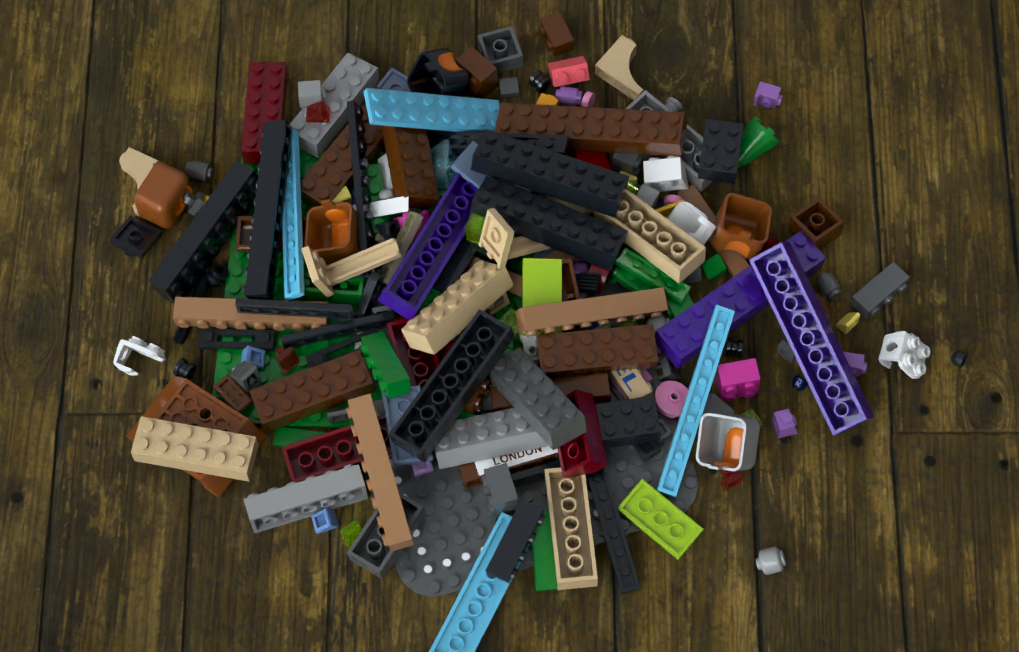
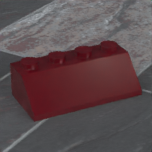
M577 389L566 395V397L585 416L587 432L557 448L562 475L565 478L591 474L607 466L593 394Z

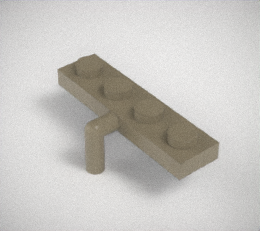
M409 211L396 238L402 257L383 264L379 272L384 275L383 283H389L404 259L408 248L413 244L417 230L422 225L424 216ZM380 234L375 236V241L379 243L386 241Z

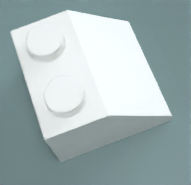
M668 156L667 159L650 158L649 161H643L644 183L660 192L689 189L685 165L681 157Z

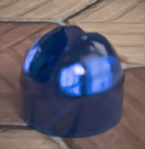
M795 375L792 380V387L794 389L797 385V391H803L808 386V382L799 375Z

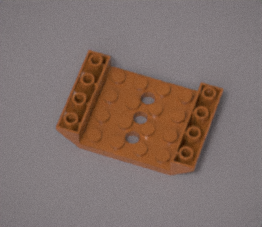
M173 376L142 415L148 418L255 436L259 447L267 438L247 417L188 379ZM204 411L211 412L209 418H201V414ZM140 419L126 435L133 442ZM183 470L202 482L204 488L218 498H221L234 481L232 478Z

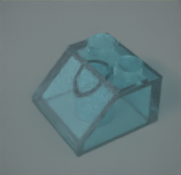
M449 139L430 149L438 191H446L455 177V171L450 167L456 161V156Z

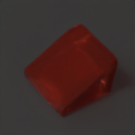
M320 101L307 106V123L329 122L330 107L326 103Z

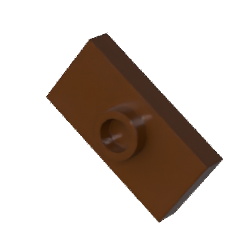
M228 374L213 386L214 390L228 405L240 414L253 404V400Z

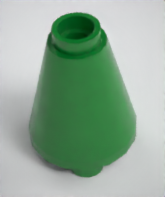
M756 116L748 122L742 133L738 169L772 150L780 142L774 136L776 133L768 126L765 128L762 125V121Z

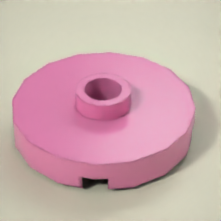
M677 381L661 383L653 395L657 410L669 418L679 417L688 388Z

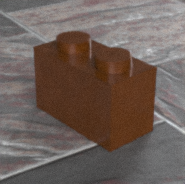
M560 11L540 18L539 33L541 37H545L547 50L551 51L554 57L574 50V39Z

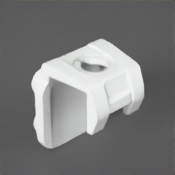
M688 202L678 203L667 218L703 246L716 228L714 224L708 221L707 216Z
M899 331L884 336L878 360L888 369L891 368V361H897L899 367L909 377L918 379L926 373L925 360L930 356V348L914 334Z
M132 336L128 341L120 340L113 363L126 374L139 376L138 372L124 366L132 350L159 362L166 361V355H164L165 350L152 343L148 346V343L142 339Z

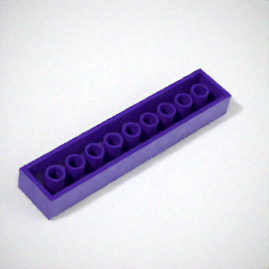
M460 173L455 175L378 301L408 320H411L420 308L474 219L469 214L472 200L478 189L471 182L460 176Z
M799 231L785 241L791 243L807 278L822 268L826 257L802 231ZM752 265L656 330V345L677 369L700 354L715 305L735 311L728 334L770 305Z
M781 242L751 258L749 261L833 436L874 418L791 243Z

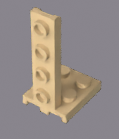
M495 208L487 209L479 246L484 247L488 251L487 256L490 259H495L498 269L505 268L508 259L551 249L544 244L537 243L523 236L513 238V229Z
M395 238L386 240L326 266L324 259L319 257L316 250L313 251L309 246L301 248L312 283L327 298L334 295L332 286L402 257Z

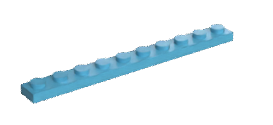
M295 129L292 130L282 220L284 296L288 301L305 295L304 263L301 250L303 248L299 132Z
M715 305L656 489L658 492L673 497L677 495L735 313L731 309Z

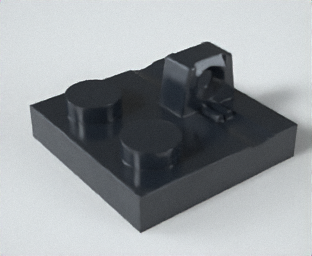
M129 216L110 238V244L124 250L125 255L129 257L135 255L143 259L147 252L161 238L162 230Z

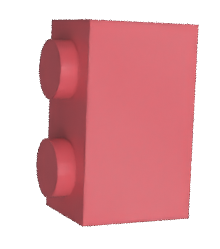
M584 56L548 63L549 75L554 87L590 80L588 65Z

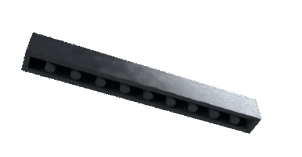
M286 120L266 121L264 129H262L263 140L262 146H260V163H258L259 175L256 181L257 192L254 198L255 209L252 215L253 226L252 232H250L249 260L245 271L247 278L243 288L244 295L248 299L274 300L293 130Z

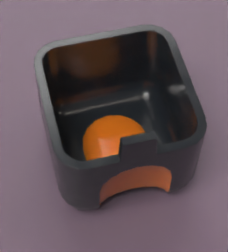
M440 48L419 54L407 78V84L411 92L461 97L470 76L467 70L461 69L456 64L453 58L454 53L450 49Z

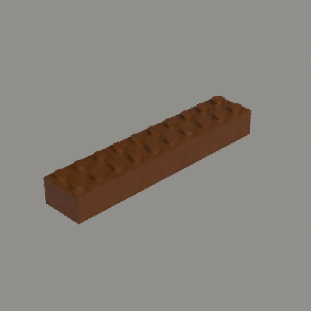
M500 103L495 132L506 134L565 135L570 138L568 150L682 157L687 122L685 112Z

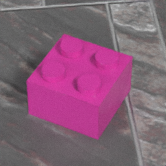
M755 358L717 366L715 383L721 400L731 402L736 400V398H752L758 394L761 379Z

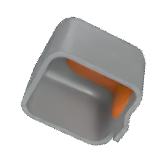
M724 412L704 414L699 425L696 449L697 462L702 466L716 470L742 471L751 469L756 462L760 431L758 421L752 417Z

